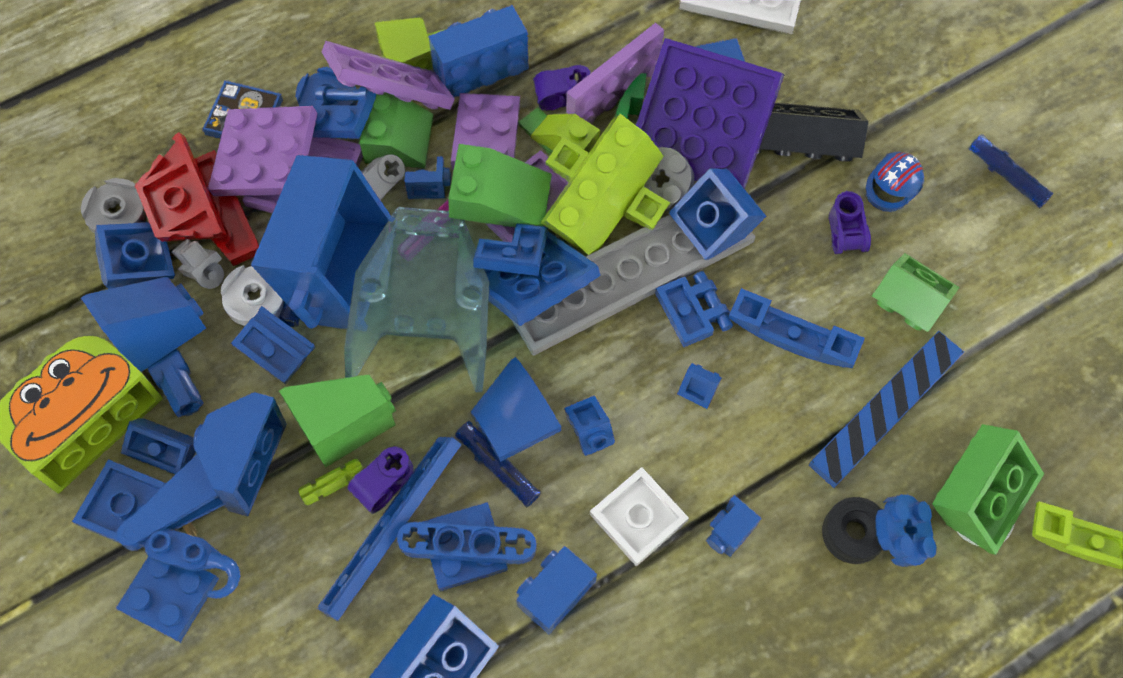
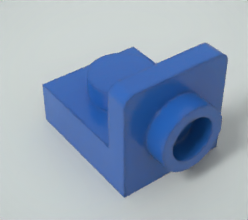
M443 156L437 157L436 171L417 170L415 172H405V187L408 199L445 198V186H451L450 167L445 168Z
M595 395L564 408L566 418L576 433L581 450L585 456L603 450L615 443L610 420Z

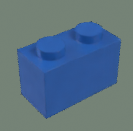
M566 546L558 553L555 550L550 552L541 563L540 567L543 570L535 579L531 576L528 577L516 592L519 595L516 599L517 607L548 635L551 634L594 585L597 578V573Z

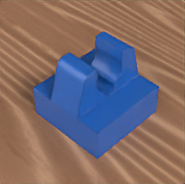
M691 363L677 395L707 409L722 377L716 372L712 373L703 369V366Z

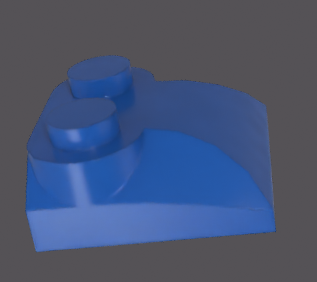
M149 222L96 225V254L102 282L108 289L163 277L174 279L175 274L167 241L162 242L155 238Z

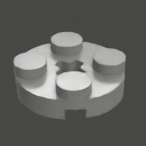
M660 147L658 149L664 157L644 187L670 202L665 210L669 211L693 187L694 172L687 159L678 151ZM665 171V175L670 177L669 182H664L663 186L659 188L655 178L660 175V172Z
M113 178L106 180V185L100 186L98 189L94 186L83 198L81 204L82 217L93 233H95L96 225L144 223L147 217L135 184L126 179ZM116 204H120L121 209L118 212L111 214L108 211L109 208H115Z

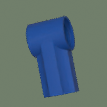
M177 348L147 368L159 389L163 390L177 417L190 416L199 411L204 402L189 376L191 371Z

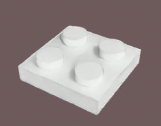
M642 467L590 510V516L635 566H638L687 523L689 519Z

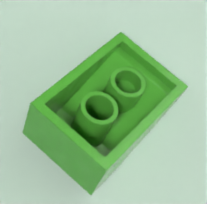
M459 144L448 199L449 218L508 227H516V224L544 227L540 222L546 215L552 174L491 148Z

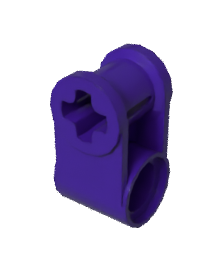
M574 65L557 70H545L536 74L533 82L539 107L545 111L566 107L567 92L591 74L590 70L582 65ZM576 73L578 74V80H575Z
M852 191L841 192L835 199L828 214L833 251L836 255L848 250L868 252L871 245V235L866 222L862 198ZM840 208L849 210L851 214L843 212Z
M389 447L382 451L365 469L355 475L347 487L348 491L371 514L377 513L404 486L414 472L413 464L405 450L400 447ZM393 463L402 465V467L399 470L391 468L390 466Z

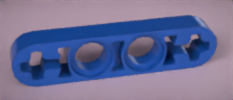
M409 522L403 525L397 534V543L402 553L412 558L525 564L533 559L537 550L534 535L522 528ZM412 532H418L421 539H430L429 532H435L433 536L434 550H428L430 547L428 542H417L415 548H410L409 543L404 540L405 538H410ZM446 533H453L459 537V545L452 551H445L439 546L441 537ZM482 535L491 536L495 540V547L489 553H480L475 548L476 540ZM500 536H506V544L513 545L517 544L518 538L525 539V544L531 547L524 549L522 555L517 554L514 547H505L506 554H499L501 550Z

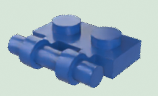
M700 271L693 276L696 285L692 287L684 276L657 287L655 291L683 347L712 336L714 333L711 325L712 322H717L723 332L733 327L732 321L728 318L730 314L726 304L721 303L716 294L717 288L713 280H708L704 271ZM698 298H704L710 309L704 311Z

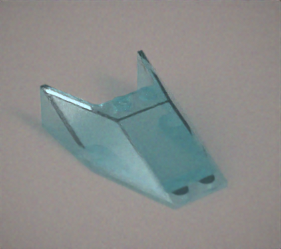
M396 208L355 272L344 346L345 378L355 377L359 374L377 342L385 335L450 339L455 341L459 347L475 392H483L487 346L489 280L484 269L473 268L476 248L464 220L449 218V211Z

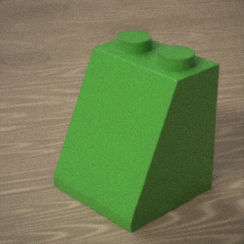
M370 374L289 386L279 390L325 468L396 425L392 416L396 409L391 402L392 398L382 382L375 384Z

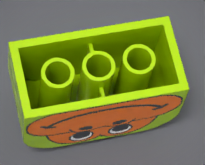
M96 336L78 337L65 343L55 353L46 356L40 366L28 376L21 378L14 388L0 400V442L32 475L59 494L126 433L129 421L143 418L163 400V397L147 378L107 340Z

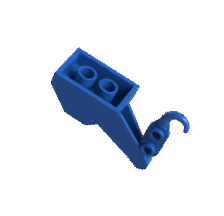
M253 392L207 414L203 425L200 424L194 433L193 446L197 454L136 513L119 526L116 532L118 542L131 551L144 547L147 555L153 560L185 570H223L228 574L227 584L222 589L210 590L207 595L210 598L219 599L234 592L240 580V570L236 562L230 557L219 553L206 540L175 530L224 505L230 512L249 516L287 425L275 398Z

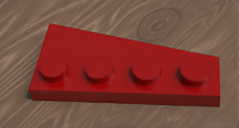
M215 150L195 158L207 189L217 156ZM209 192L227 234L224 238L211 239V241L233 266L253 258L259 243L237 196H213Z

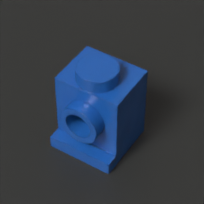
M734 495L726 509L721 510L710 523L713 531L706 539V542L717 553H725L731 557L754 531L762 518Z

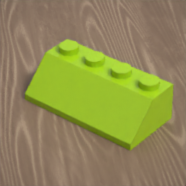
M619 114L611 120L540 223L586 256L600 250L664 155L643 130Z

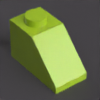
M548 114L531 134V139L554 150L561 138L565 137L582 149L590 152L599 139L600 129L576 114Z

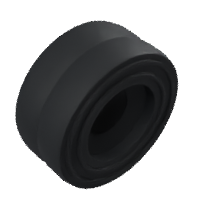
M850 497L836 503L826 515L822 526L823 540L831 554L839 560L850 564H862L874 559L883 550L876 533V515L878 510L882 509L873 501L862 497ZM849 522L860 523L865 529L864 538L853 539L850 537L846 530L847 524Z

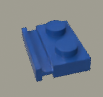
M261 306L257 314L249 320L231 344L286 385L304 363L310 352L316 347Z

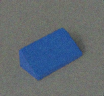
M139 418L129 421L120 453L177 474L193 458L196 451L193 446V437L145 418Z

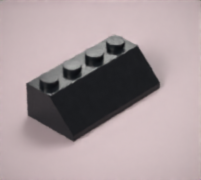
M775 102L758 153H761L762 149L774 150V154L780 156H791L792 152L804 153L805 157L821 159L823 155H833L836 160L850 162L853 161L854 157L863 158L869 121L858 109Z

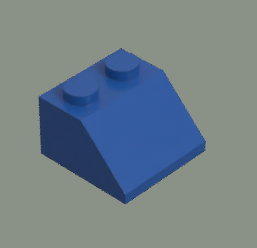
M710 168L669 212L705 260L713 258L746 238L766 217L764 212L729 170Z

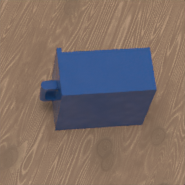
M297 155L251 266L308 328L312 329L320 325L364 332L366 325L362 320L397 224L353 160Z

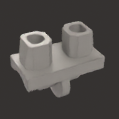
M188 239L172 251L182 263L178 270L183 276L195 279L200 286L208 289L216 288L222 283L224 271L221 265L217 263L222 257L216 251L204 249L197 241L191 242Z

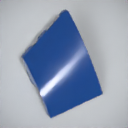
M516 357L511 359L471 410V415L486 442H490L500 462L561 431V425L544 396Z

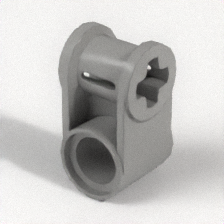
M386 155L374 159L361 172L379 199L382 200L386 193L402 179L405 167L398 156ZM385 165H388L389 169L387 170V176L384 174V171L386 170Z

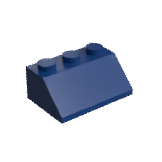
M433 594L369 678H476L499 646L456 606Z

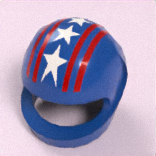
M892 152L886 154L867 179L866 196L868 201L875 208L886 212L897 211L903 208L922 190L924 184L923 166L910 153ZM875 178L878 186L886 193L905 198L895 203L883 201L874 192L873 179Z

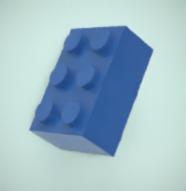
M513 5L497 11L490 9L479 18L462 24L461 22H455L446 30L428 36L433 70L453 97L460 96V93L467 94L469 91L483 86H490L498 80L511 75H518L524 70L529 69L528 32Z

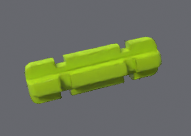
M353 459L345 463L346 467L342 469L338 467L315 479L316 483L311 484L309 482L301 486L298 491L304 504L311 505L319 500V496L323 495L326 497L349 485L348 481L352 480L356 474L364 469L360 461Z

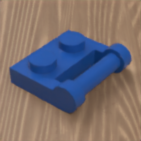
M319 86L316 89L314 109L317 111V118L312 138L359 139L373 108L376 93L369 91L364 86H361L359 89H332L331 86ZM333 101H358L356 106L332 105Z

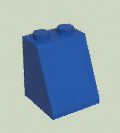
M168 277L86 294L81 298L98 325L118 351L140 372L206 329L199 318L204 314L199 305L191 298L181 283L175 287Z

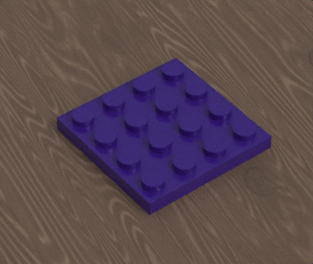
M665 38L636 126L650 137L657 148L666 147L674 149L687 159L694 172L695 181H698L710 168L726 169L732 173L745 189L784 74Z

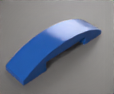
M741 288L728 317L733 322L753 335L799 356L830 365L853 368L864 342V337L837 326H833L830 331L770 306L772 300Z

